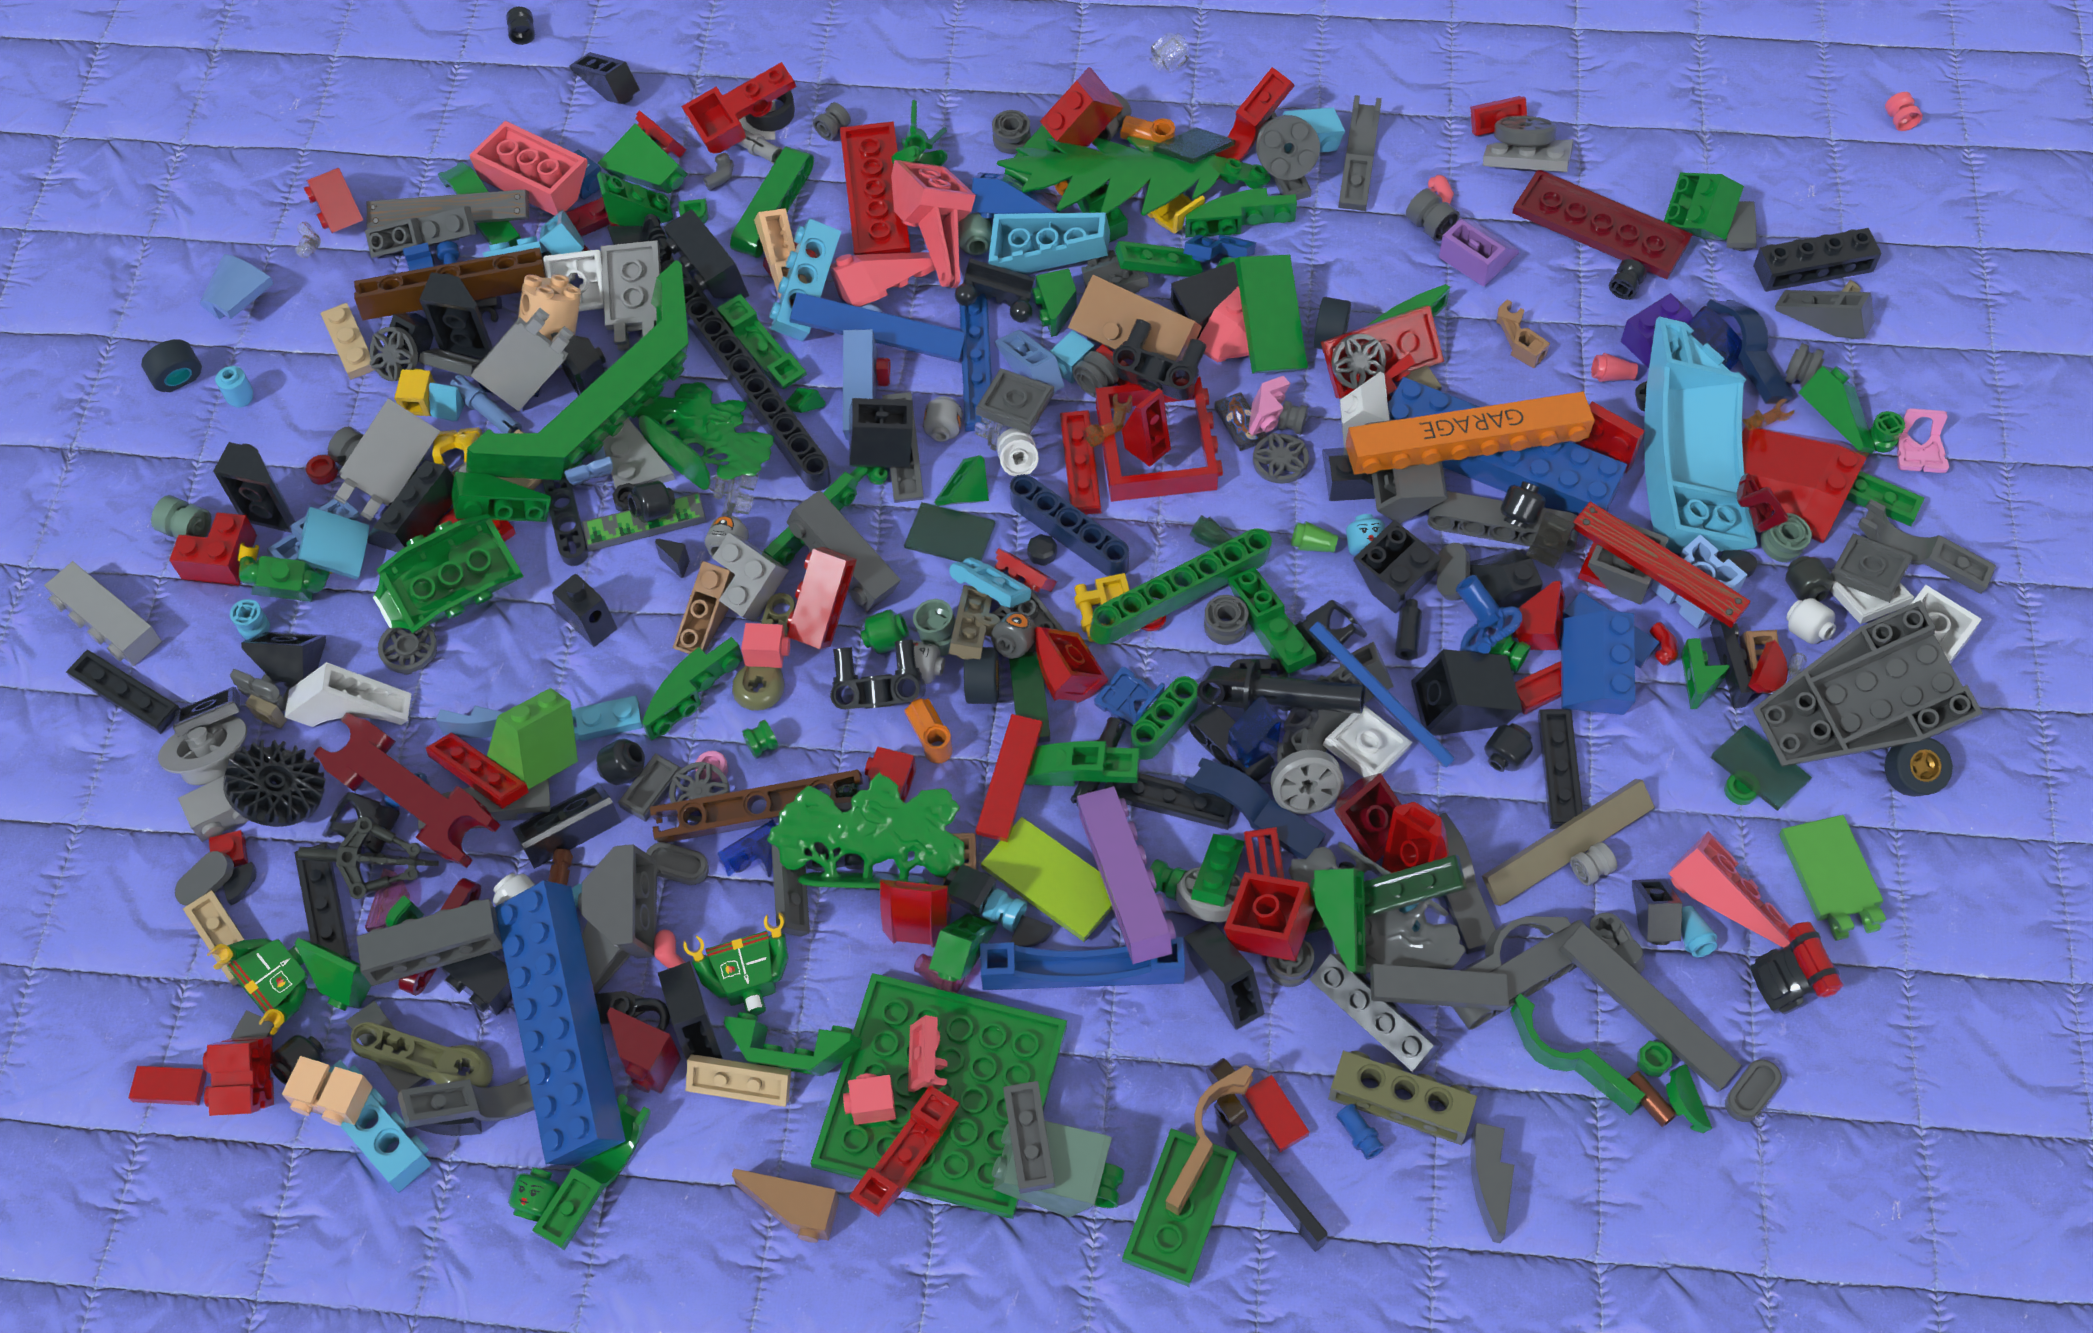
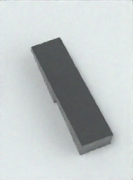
M911 392L882 395V399L912 400ZM914 411L909 469L890 468L894 503L924 500Z

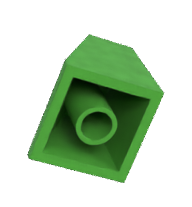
M549 688L497 716L487 757L525 782L528 790L577 763L578 756L571 702L552 688Z

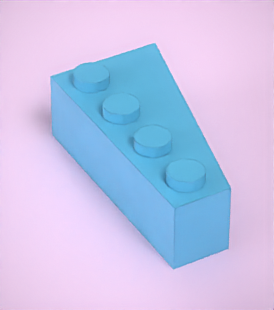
M1106 213L994 214L988 263L1021 274H1027L1108 256L1110 229Z

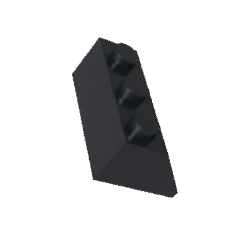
M692 209L664 226L668 236L665 240L667 246L674 255L676 253L680 254L679 260L688 273L693 271L696 274L693 277L702 291L707 289L714 298H734L739 294L744 298L749 296L736 263Z
M431 272L419 300L439 349L483 360L493 349L476 302L459 277L451 274Z
M229 442L213 472L239 515H246L251 524L292 533L290 525L296 521L258 449L247 443L241 445Z
M425 460L374 525L367 542L398 553L407 547L406 543L412 538L419 535L427 537L453 504L452 489L454 475L449 468Z

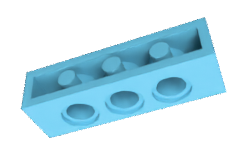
M810 218L804 227H798L794 237V242L798 244L795 252H790L785 266L790 269L787 277H782L777 290L781 297L779 303L774 302L769 318L773 319L771 330L803 341L809 334L811 327L790 322L793 307L789 300H795L796 292L821 297L841 234L840 230ZM806 249L814 251L817 258L810 257L806 253ZM798 274L806 276L809 283L801 282Z
M341 1060L330 1067L328 1071L332 1073L334 1067L362 1074L355 1065L348 1069ZM373 1088L356 1124L342 1122L340 1126L399 1193L432 1165L424 1155L429 1149L417 1135L410 1139L404 1133L406 1126L403 1119L396 1111L389 1115L383 1109L387 1101ZM378 1118V1122L374 1127L365 1129L370 1120ZM399 1142L396 1150L386 1153L387 1147L391 1143Z

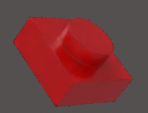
M241 830L209 838L210 852L218 851L229 855L233 860L234 867L248 863L245 835Z

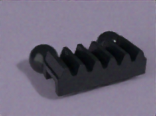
M970 258L963 284L959 285L955 290V299L962 306L974 304L977 297L982 293L985 294L986 300H990L992 297H996L997 303L1006 300L1008 306H1010L1011 318L1016 322L1023 323L1032 316V307L1029 301L1035 278Z

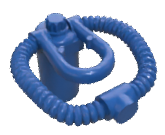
M1476 575L1465 578L1457 585L1456 592L1477 618V624L1471 626L1464 634L1460 644V651L1486 654L1495 646V643L1511 635L1521 625V611L1513 606L1500 608ZM1508 616H1513L1511 623L1505 627V619ZM1490 626L1493 629L1498 628L1493 635H1487V630ZM1478 633L1477 641L1470 646L1473 637Z

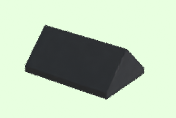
M597 783L551 807L550 812H542L513 827L512 830L535 869L552 860L556 849L571 850L616 826L621 821L610 796Z

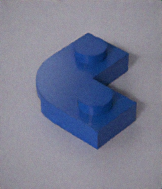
M1196 235L1185 242L1183 254L1192 255V259L1202 262L1209 261L1219 253L1234 258L1245 257L1255 253L1256 242L1225 235H1219L1218 240L1213 241L1210 238H1203L1204 236Z

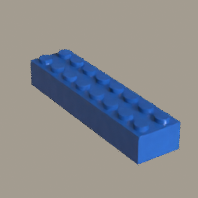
M1403 377L1388 404L1389 420L1472 409L1480 406ZM1569 441L1555 443L1551 446L1529 447L1520 451L1509 450L1496 452L1488 456L1477 455L1466 457L1462 460L1442 461L1443 468L1507 492L1508 487L1511 485L1521 486L1522 481L1540 487L1538 493L1542 494L1546 499L1544 508L1570 512L1577 516L1590 501L1608 511L1627 466L1626 463Z
M543 880L495 907L545 1164L575 1166L626 1140L572 887Z

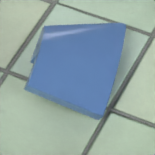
M224 254L199 303L219 320L225 315L232 319L274 283L270 276L252 264L238 257Z

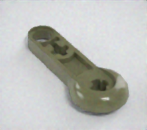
M777 593L770 597L761 624L777 623L783 625L785 637H787L789 630L787 620L790 613L795 610L793 598L785 593ZM780 603L790 606L789 610L783 614H777L773 609ZM745 666L736 674L733 680L732 694L735 701L741 707L751 711L772 707L780 700L784 693V679L781 668ZM758 683H762L763 687L758 692H754L753 688H756Z
M371 1022L360 1023L351 1032V1049L356 1055L431 1079L436 1084L470 1079L471 1084L477 1087H487L492 1080L494 1069L491 1058L484 1050L475 1045L461 1044L446 1047ZM362 1034H372L377 1039L368 1046L357 1042V1038ZM383 1040H387V1045L384 1044L383 1050H381ZM399 1046L405 1047V1051H400L399 1055L393 1053V1050H397ZM462 1067L470 1068V1073L466 1072V1076L458 1074V1070L462 1071Z

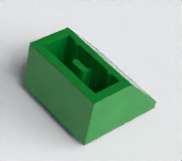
M1680 172L1664 222L1693 234L1692 236L1703 239L1726 240L1744 186L1723 174Z

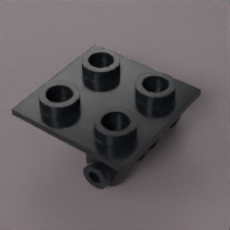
M648 214L645 217L643 226L607 227L613 245L657 240L660 248V263L674 260L672 252L665 242L667 237L660 226V219L654 214Z

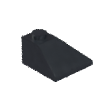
M558 332L551 334L552 339L557 335ZM573 335L569 339L568 345L563 349L568 355L561 366L573 389L579 396L604 373L602 364L606 363V359L600 347L594 348L589 338Z
M1346 447L1322 450L1329 501L1375 499L1372 474L1362 473L1354 475Z
M1517 550L1470 561V576L1476 575L1500 608L1509 606L1519 608L1542 589L1543 582L1532 558Z
M265 632L241 642V648L272 681L284 682V686L293 687L318 669L326 643V635Z

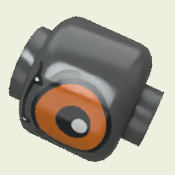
M1013 612L1007 614L992 630L991 641L993 646L1004 657L1011 659L1021 657L1035 643V623L1023 613Z

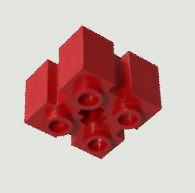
M272 1036L230 1038L207 1045V1051H205L203 1056V1067L206 1072L211 1073V1086H206L204 1091V1102L206 1107H209V1116L251 1114L259 1111L260 1108L274 1105L273 1077H270V1064H273Z

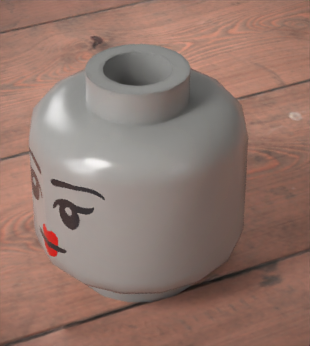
M913 640L916 668L920 669L925 684H930L936 675H942L945 658L940 657L938 646Z

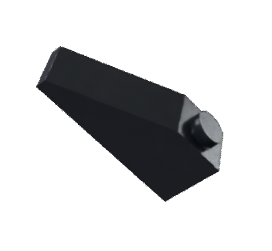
M589 52L569 65L576 75L607 101L625 104L633 99L635 93L640 91L625 61Z

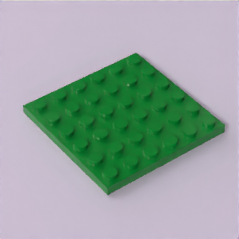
M872 973L852 1033L862 1040V1044L858 1050L843 1061L810 1162L812 1168L859 1180L863 1178L869 1168L874 1169L911 1118L910 1112L928 1089L923 1087L916 1092L908 1091L910 1025L925 1015L938 1017L937 1030L940 1032V1043L935 1051V1057L947 1061V1067L942 1070L935 1069L937 1077L947 1079V1084L938 1090L959 1102V1107L940 1140L903 1191L1014 1219L1019 1199L993 1190L995 1178L992 1177V1170L997 1158L1002 1156L1005 1144L1001 1143L1004 1129L1009 1123L1003 1087L1038 1081L1044 1111L1067 1029V1020ZM869 1073L877 1076L890 1075L896 1119L855 1125L852 1114H845L843 1093H849L848 1080H855L857 1076Z

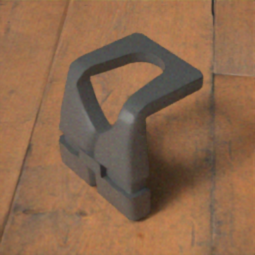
M233 669L230 677L242 694L248 698L250 695H254L277 705L282 712L286 711L288 693L292 687H287L282 698L278 688L274 685L281 681H272L266 674H264L262 679L254 678L249 674Z

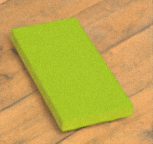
M1023 817L1012 827L1008 842L1000 841L981 862L983 870L1083 942L1088 939L1113 909L1100 872Z

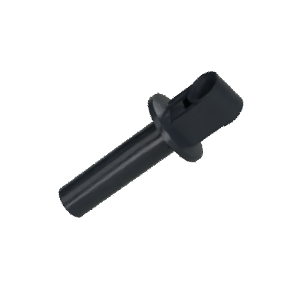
M1251 659L1247 669L1222 666L1208 668L1197 687V695L1207 705L1244 708L1246 719H1254L1261 704L1362 714L1365 702V686L1262 676L1260 661L1258 659ZM1210 683L1218 685L1219 688L1213 687Z

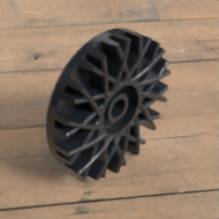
M264 740L260 741L259 746L253 742L248 751L243 746L240 752L237 751L233 760L230 758L223 780L224 794L231 807L241 816L252 822L272 827L291 826L312 816L321 803L326 779L323 778L324 772H318L320 763L314 762V757H311L309 760L304 758L305 749L297 751L298 747L295 745L293 750L289 751L285 749V741H282L278 746L276 740L272 741L271 747H264Z

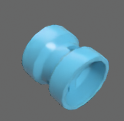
M243 599L231 608V621L244 639L248 640L269 631V620L255 600Z
M996 888L988 898L982 916L991 922L999 921L1002 923L1003 928L1014 932L1021 916L1025 915L1027 902L1019 898L1011 899L1008 897L1007 892Z

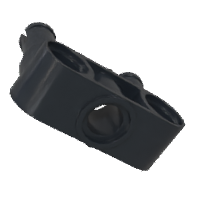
M1136 319L1127 341H1124L1113 352L1112 358L1117 376L1152 392L1159 388L1163 391L1164 395L1178 400L1190 398L1195 392V383L1199 376V369L1197 367L1206 349V344L1197 339H1190L1182 360L1178 362L1170 360L1163 355L1143 349L1152 327L1150 323ZM1124 359H1131L1134 361L1129 366L1120 365L1121 361H1123ZM1181 378L1189 381L1184 386L1174 384L1176 380Z
M913 640L894 642L898 669L895 670V675H876L861 677V679H858V675H855L852 647L833 649L836 677L833 678V688L830 693L832 703L839 709H869L895 706V704L913 702L922 698L926 692V684L922 679L920 669L916 668ZM907 679L912 680L916 686V691L911 697L905 695L902 689ZM846 686L850 687L854 692V698L849 704L845 703L841 696Z

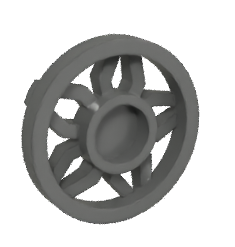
M385 327L374 333L370 344V365L382 378L388 381H399L402 370L401 364H408L406 370H414L417 365L418 352L411 335L400 327ZM388 332H393L389 338L384 336ZM404 340L408 345L409 351L403 347ZM382 357L384 361L380 364L379 359Z
M1349 335L1338 343L1333 352V373L1337 380L1348 388L1356 389L1362 385L1366 379L1365 372L1368 375L1374 376L1379 372H1385L1386 356L1381 343L1370 335ZM1355 339H1366L1369 342L1361 348V345ZM1350 342L1356 347L1353 351L1351 350ZM1374 345L1373 350L1370 354H1368V348ZM1345 346L1347 357L1339 360V355ZM1377 352L1379 356V363L1376 360H1371V358L1376 356ZM1346 363L1347 368H1339V366ZM1370 365L1376 366L1377 371H1371L1369 369ZM1351 371V383L1345 380L1340 372L1349 373ZM1357 373L1360 374V379H1359L1358 384H1357V379H1356Z
M1271 433L1258 442L1253 452V465L1256 472L1265 480L1273 483L1293 482L1299 479L1308 467L1309 454L1304 442L1291 435ZM1273 442H1277L1280 447H1275ZM1267 444H1269V449H1268V448L1262 449L1264 446H1266ZM1297 447L1295 451H1290V449ZM1300 453L1303 455V463L1298 458ZM1259 462L1266 465L1269 464V472L1265 471ZM1285 470L1295 472L1290 475L1280 476Z
M429 626L414 633H407L402 630L405 628L389 627L382 634L378 643V654L383 664L388 669L403 673L404 675L412 674V672L428 665L437 654V638ZM428 635L431 638V645L425 643ZM391 637L394 645H390L385 649L386 643ZM420 650H426L428 653H420ZM415 656L421 660L416 662ZM406 659H411L409 665H405ZM399 660L400 665H396L391 662Z
M706 762L692 763L683 767L674 775L669 790L670 801L674 803L684 801L685 799L690 800L729 793L730 785L725 774L716 766ZM698 769L695 773V780L691 776L685 775L692 770ZM706 769V778L700 779L703 770ZM712 771L720 776L723 783H710ZM681 779L687 780L690 784L688 787H684L679 781ZM677 787L682 792H686V794L680 796L678 801L676 800ZM719 787L724 788V790L714 793L713 788ZM689 815L688 821L700 822L702 816Z

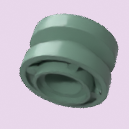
M1786 513L1789 518L1787 522L1763 531L1760 542L1764 552L1776 561H1794L1811 541L1812 534L1809 525L1795 514Z

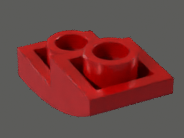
M1410 353L1384 372L1387 402L1392 398L1390 393L1397 389L1392 378L1395 382H1398L1410 374L1408 368L1415 364Z

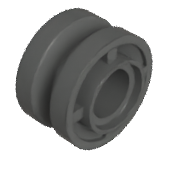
M1006 110L997 114L992 121L994 146L1004 153H1018L1016 148L1023 147L1031 138L1029 118L1017 110Z
M1801 343L1800 348L1795 350L1785 374H1788L1785 382L1793 384L1796 380H1800V387L1803 388L1821 368L1824 362L1822 356L1825 351L1816 349L1811 353L1809 352V345Z
M1096 351L1089 352L1083 361H1080L1073 367V376L1078 385L1087 394L1095 398L1096 388L1114 386L1119 380L1113 364L1104 355Z
M1220 595L1210 600L1205 608L1204 615L1206 635L1212 641L1222 645L1234 644L1244 637L1248 621V609L1245 603L1232 595ZM1228 618L1231 621H1222L1221 619Z

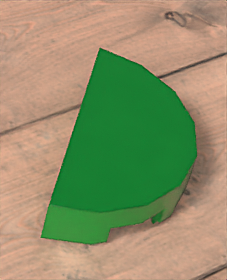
M1681 1065L1669 1072L1671 1079L1670 1083L1666 1084V1090L1678 1116L1684 1114L1688 1121L1693 1124L1690 1128L1694 1131L1705 1133L1711 1130L1712 1126L1687 1065Z

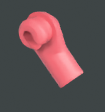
M1443 175L1431 177L1428 181V187L1438 193L1443 200L1442 202L1450 204L1454 192L1447 178Z

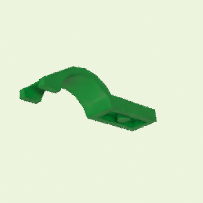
M463 162L458 163L457 166L445 172L438 173V177L444 186H450L456 194L488 192L474 170ZM509 221L474 223L490 245L509 242L510 247L517 246V240L521 239L519 233Z
M1521 993L1515 998V1005L1511 1008L1510 1013L1525 1049L1536 1062L1552 1070L1565 1072L1575 1070L1629 1115L1636 1110L1645 1096L1641 1090L1589 1048L1572 1053H1564L1550 1048L1540 1040L1533 1027L1532 1013L1535 1005Z
M623 1094L619 1095L617 1103L626 1141L592 1158L586 1159L579 1166L573 1167L532 1230L535 1234L562 1250L566 1249L604 1188L609 1186L618 1177L628 1163L651 1114L650 1109L643 1107L639 1112L626 1104L628 1098Z

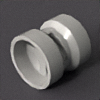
M1603 842L1590 846L1588 852H1580L1570 859L1574 874L1586 886L1598 881L1600 875H1609L1617 870L1616 858L1610 848Z

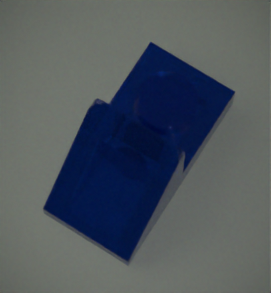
M773 819L717 853L721 867L727 876L746 870L751 865V862L755 860L759 863L767 877L771 876L773 869L772 847L767 838L770 836V829L777 826Z

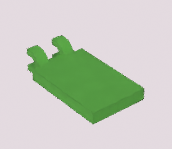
M1844 815L1782 828L1779 833L1780 839L1817 921L1828 920L1835 941L1846 939L1850 936L1848 931L1853 930L1855 926L1849 915L1859 913L1867 934L1879 931L1881 929L1879 923H1884L1887 920L1880 908L1884 900Z

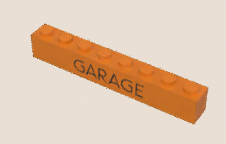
M1584 391L1349 427L1345 447L1354 475L1362 473L1373 474L1381 470L1404 469L1408 466L1419 464L1431 465L1439 461L1462 460L1466 457L1477 455L1488 456L1496 452L1520 451L1529 447L1551 446L1555 443L1567 441L1578 442L1589 438L1594 417Z

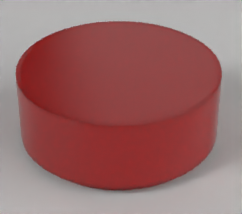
M317 455L308 461L306 473L313 483L324 485L336 478L338 467L335 461L328 455Z

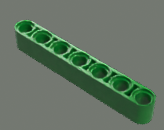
M1251 529L1095 608L1090 625L1091 639L1101 645L1113 643L1160 617H1164L1228 584L1227 578L1252 567L1260 568L1265 564L1272 544L1270 534L1263 529Z

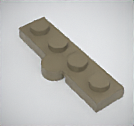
M963 585L949 654L957 655L959 658L967 660L981 658L985 636H991L994 626L1000 621L998 616L989 613L992 597L978 592L973 586Z

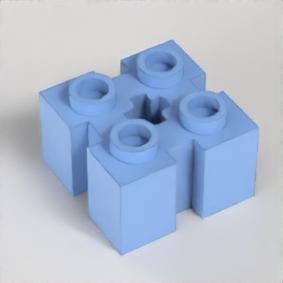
M1699 535L1683 549L1680 556L1682 559L1739 593L1747 574L1730 559H1727L1724 563L1716 557L1719 550L1702 535ZM1654 580L1651 590L1668 604L1675 600L1681 606L1679 614L1696 629L1712 617Z

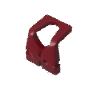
M1749 473L1741 477L1737 489V502L1741 507L1749 508L1753 527L1757 532L1766 531L1788 521V515L1770 488L1765 487L1759 490ZM1769 504H1771V505L1773 506L1774 510H1775V512H1774L1773 515H1772L1773 510H1772V508H1771V506H1770Z

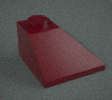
M1378 773L1358 779L1338 797L1334 811L1364 856L1373 862H1377L1385 853L1393 810L1396 806L1402 804L1382 774Z

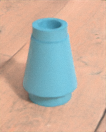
M1693 906L1682 907L1681 935L1686 951L1697 958L1709 955L1718 946L1716 942L1717 935Z

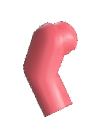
M665 929L660 930L654 938L655 958L668 969L686 963L685 960L676 954V938L673 932Z

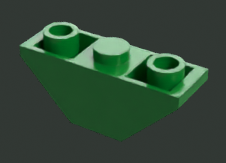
M601 171L597 174L610 222L620 226H643L645 217L648 214H654L659 217L661 223L671 221L674 218L669 198L665 195Z

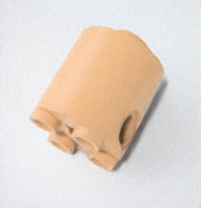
M554 274L551 278L526 275L522 285L518 318L520 317L525 322H528L534 313L541 308L549 314L545 324L539 330L541 334L552 341L551 334L559 332L565 326L575 335L581 290L570 284L569 278L564 275Z

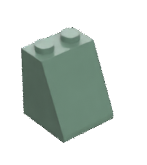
M1045 1121L1056 1188L1020 1194L1008 1123L1001 1139V1143L1005 1144L1002 1156L997 1158L992 1170V1177L995 1178L993 1190L1068 1218L1095 1205L1112 1137Z

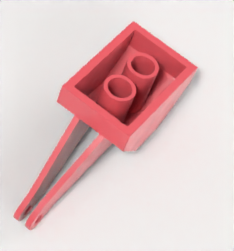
M895 160L891 174L894 212L903 220L904 224L920 227L940 285L942 287L950 286L951 288H957L961 277L958 222L963 220L972 211L976 195L946 167Z

